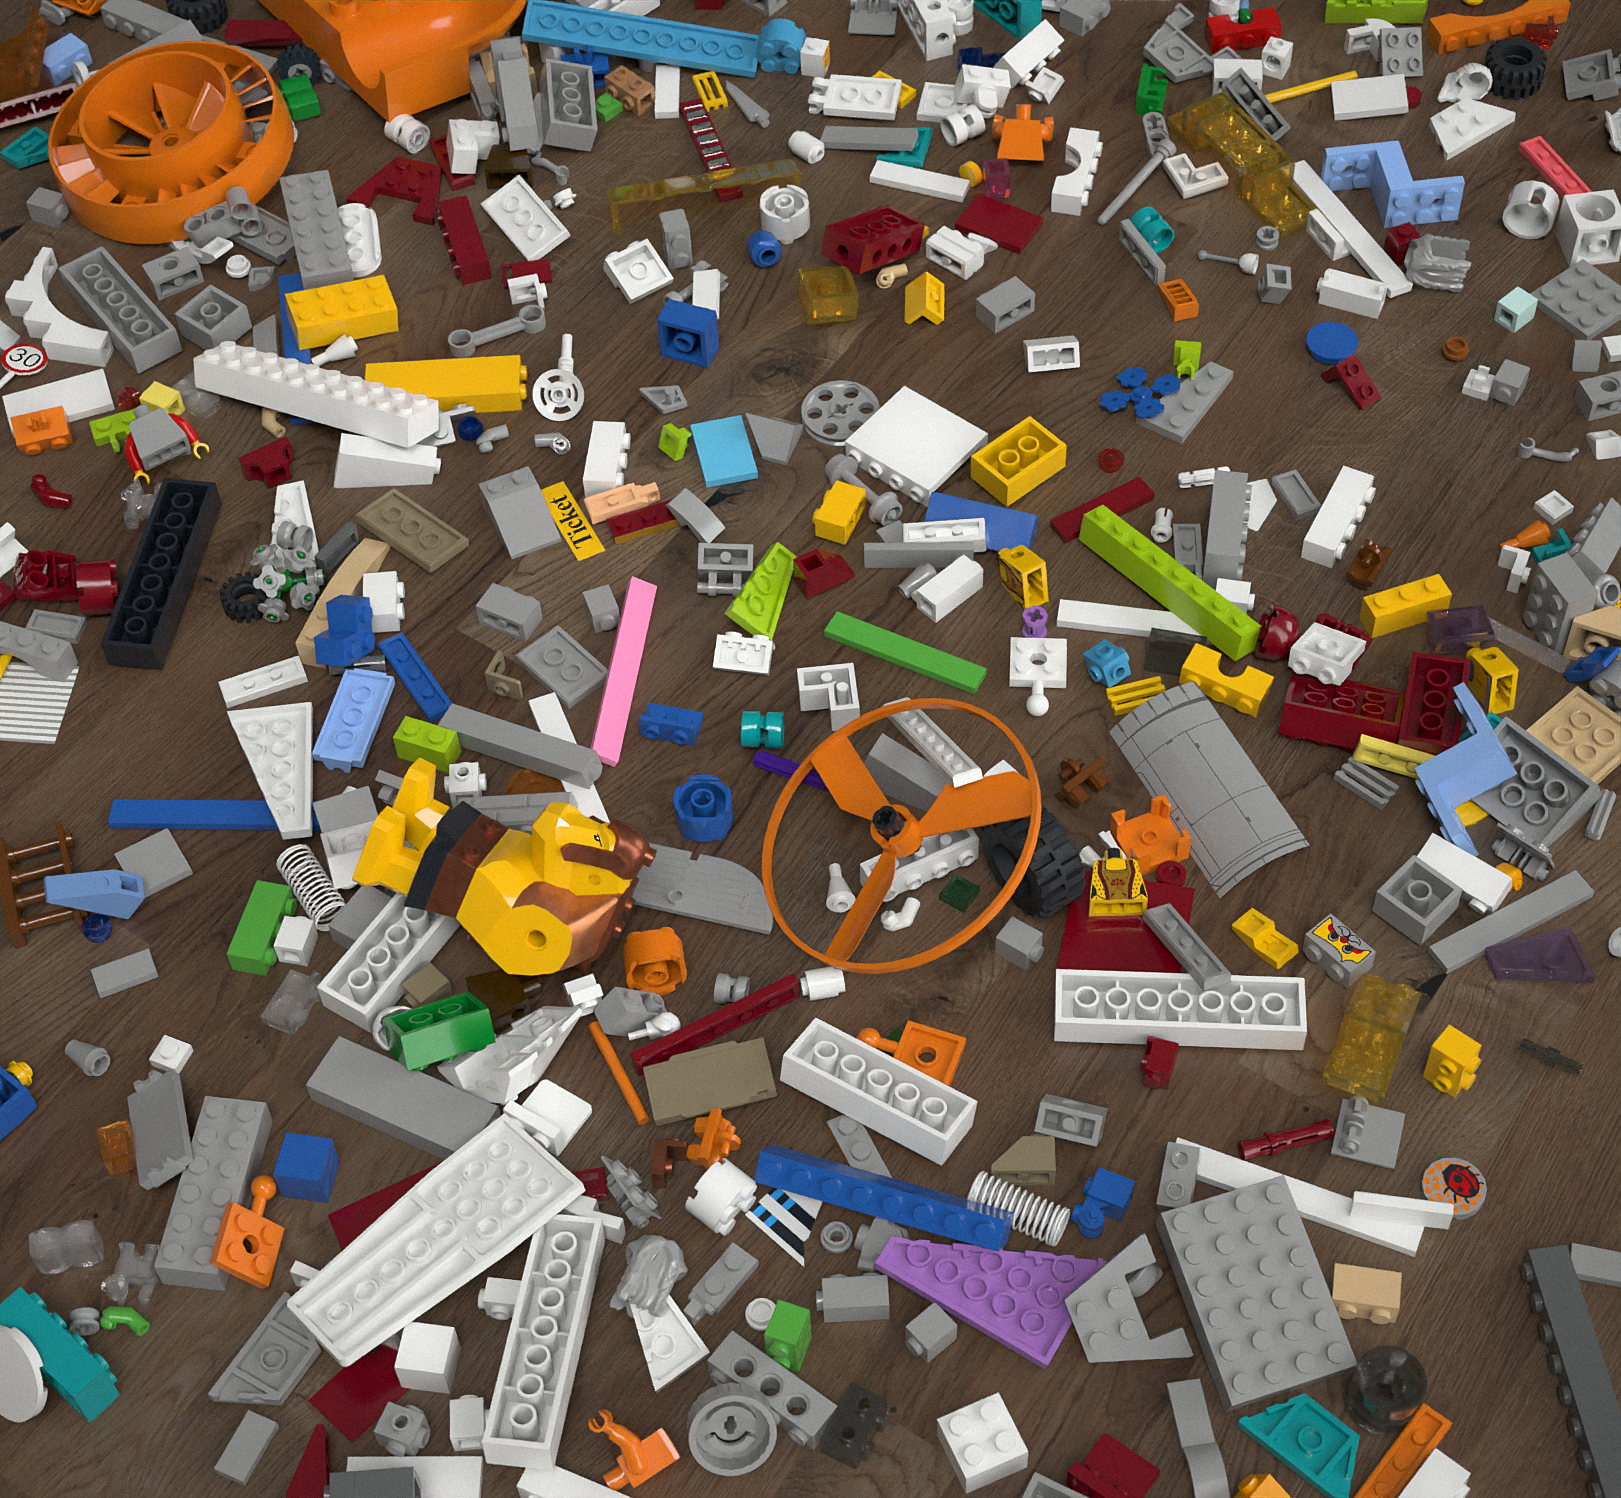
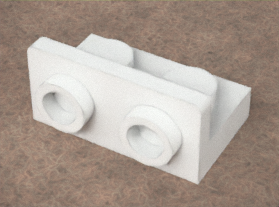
M726 632L725 635L717 634L713 668L716 670L769 676L772 652H775V645L773 641L769 640V637L764 635H753V638H744L742 634L737 632Z

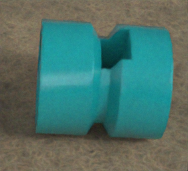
M1153 207L1141 208L1130 219L1131 223L1155 253L1162 252L1172 243L1175 235L1174 230Z
M743 711L741 723L742 747L758 748L760 744H764L768 749L783 748L784 712L768 711L763 716L760 711Z

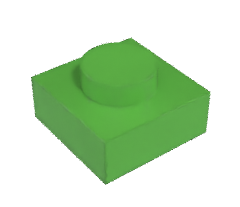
M607 93L595 100L596 116L604 122L609 121L623 111L622 103Z

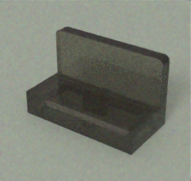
M1152 627L1145 670L1180 677L1182 666L1196 643L1206 647L1207 636Z

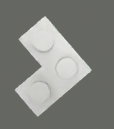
M449 119L446 144L451 173H476L477 159L487 160L491 146L499 144L500 135L497 122Z
M853 663L797 668L801 711L829 709L832 731H837L860 717Z

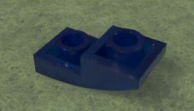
M982 47L959 49L957 65L959 69H961L962 64L993 68L1006 53L983 54Z

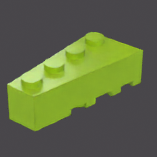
M1328 0L1325 23H1365L1366 19L1371 18L1381 19L1389 23H1423L1428 0Z

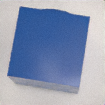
M293 1133L285 1134L273 1174L282 1197L328 1203L340 1163L332 1138Z

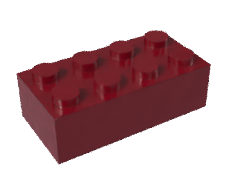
M1412 652L1398 745L1437 756L1459 744L1462 714L1454 702L1458 696L1453 687L1462 682L1467 686L1470 666L1469 659Z

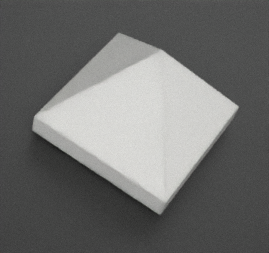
M974 233L968 234L970 241H977L984 248V254L998 247L997 243Z

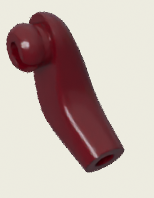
M35 474L32 477L31 490L43 505L71 508L72 495L54 490L46 482V476L43 474Z

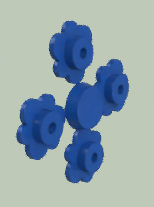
M1127 368L1125 372L1117 375V380L1121 382L1123 387L1128 386L1134 389L1129 394L1121 393L1119 390H1115L1112 393H1104L1101 396L1100 406L1106 407L1108 411L1112 412L1126 407L1127 402L1131 399V402L1135 404L1134 410L1138 418H1154L1158 413H1162L1165 407L1161 404L1160 399L1152 400V393L1160 392L1161 395L1176 393L1180 390L1181 379L1175 378L1173 374H1166L1162 378H1156L1154 380L1155 383L1151 386L1152 389H1150L1149 387L1140 386L1143 381L1147 380V375L1143 368Z

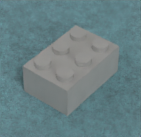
M1568 553L1537 563L1523 613L1525 624L1532 628L1538 636L1540 644L1547 648L1552 656L1564 653L1574 617L1592 612L1598 595V591Z

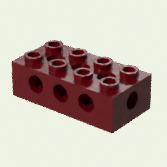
M886 204L826 226L820 254L829 258L832 263L843 265L854 274H863L866 271L920 251L925 223Z

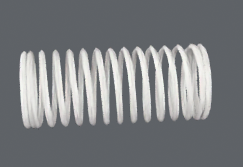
M302 844L294 845L286 849L279 856L276 863L277 869L288 885L291 886L294 895L300 901L309 918L314 921L316 929L319 931H329V923L318 924V922L334 918L346 903L341 894L338 893V890L334 889L332 881L326 875L323 867L320 866V862L314 857L310 847ZM298 849L308 850L294 854L285 862L284 866L281 868L283 860L290 853ZM308 853V855L300 857L297 860H295L293 863L289 865L287 870H285V866L292 858L296 857L299 854ZM306 858L302 863L297 865L295 868L290 869L296 862ZM313 867L310 871L303 874L301 877L296 878L300 873L304 872L308 868ZM312 872H315L313 876L307 878L303 882H300L304 877L308 876ZM319 876L315 881H313L309 885L302 887L306 882L310 881L314 877ZM321 881L319 885H317L309 891H306L310 886H313L316 882ZM321 886H324L323 889L309 896V894H311L313 891H315ZM328 890L324 895L320 896L318 899L312 900L321 892ZM330 895L328 899H326L318 905H315L319 900L323 899L325 896ZM333 900L330 904L324 906L322 909H319L326 902ZM338 906H341L333 916L319 920L320 917L330 914Z
M982 1171L977 1175L968 1194V1200L980 1201V1203L984 1204L988 1198L987 1205L989 1206L995 1200L993 1207L998 1208L1002 1202L1000 1209L1005 1210L1008 1206L1007 1211L1012 1212L1015 1208L1011 1224L1013 1230L1018 1228L1020 1233L1025 1231L1026 1236L1032 1234L1033 1239L1038 1237L1039 1241L1045 1240L1046 1245L1049 1244L1052 1247L1058 1244L1068 1223L1070 1209L1065 1207L1060 1211L1061 1206L1060 1204L1057 1205L1049 1221L1046 1234L1041 1238L1042 1231L1052 1213L1054 1202H1051L1045 1211L1047 1198L1042 1201L1039 1207L1041 1197L1038 1196L1032 1205L1034 1193H1031L1027 1198L1028 1191L1025 1190L1020 1196L1021 1187H1018L1013 1194L1014 1184L1010 1185L1007 1190V1181L1000 1188L1001 1178L997 1179L994 1184V1175L989 1180L987 1172ZM1022 1210L1019 1223L1015 1226V1220ZM1029 1212L1026 1225L1021 1230L1022 1222ZM1036 1214L1033 1227L1028 1232V1227ZM1043 1216L1040 1229L1035 1235V1229Z

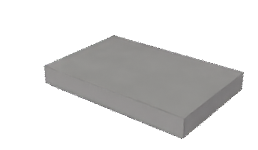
M559 625L515 655L516 661L551 693L555 692L558 700L568 709L572 708L606 682L608 669Z

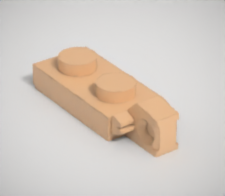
M655 482L644 486H635L634 483L587 497L584 499V504L592 524L605 521L610 517L647 507L649 504L660 500V493Z

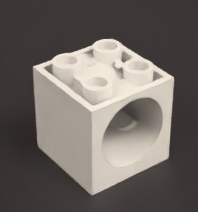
M1614 189L1564 195L1555 234L1569 267L1582 259L1591 265L1619 262L1621 255V205Z

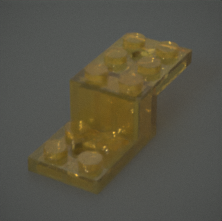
M1362 973L1345 1011L1336 1044L1323 1071L1320 1082L1382 1103L1398 1064L1408 1029L1422 993L1415 991L1411 986L1405 984L1397 985L1385 981L1381 976Z

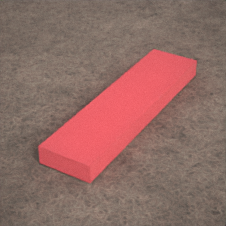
M1541 136L1519 144L1518 150L1562 198H1564V195L1592 192Z

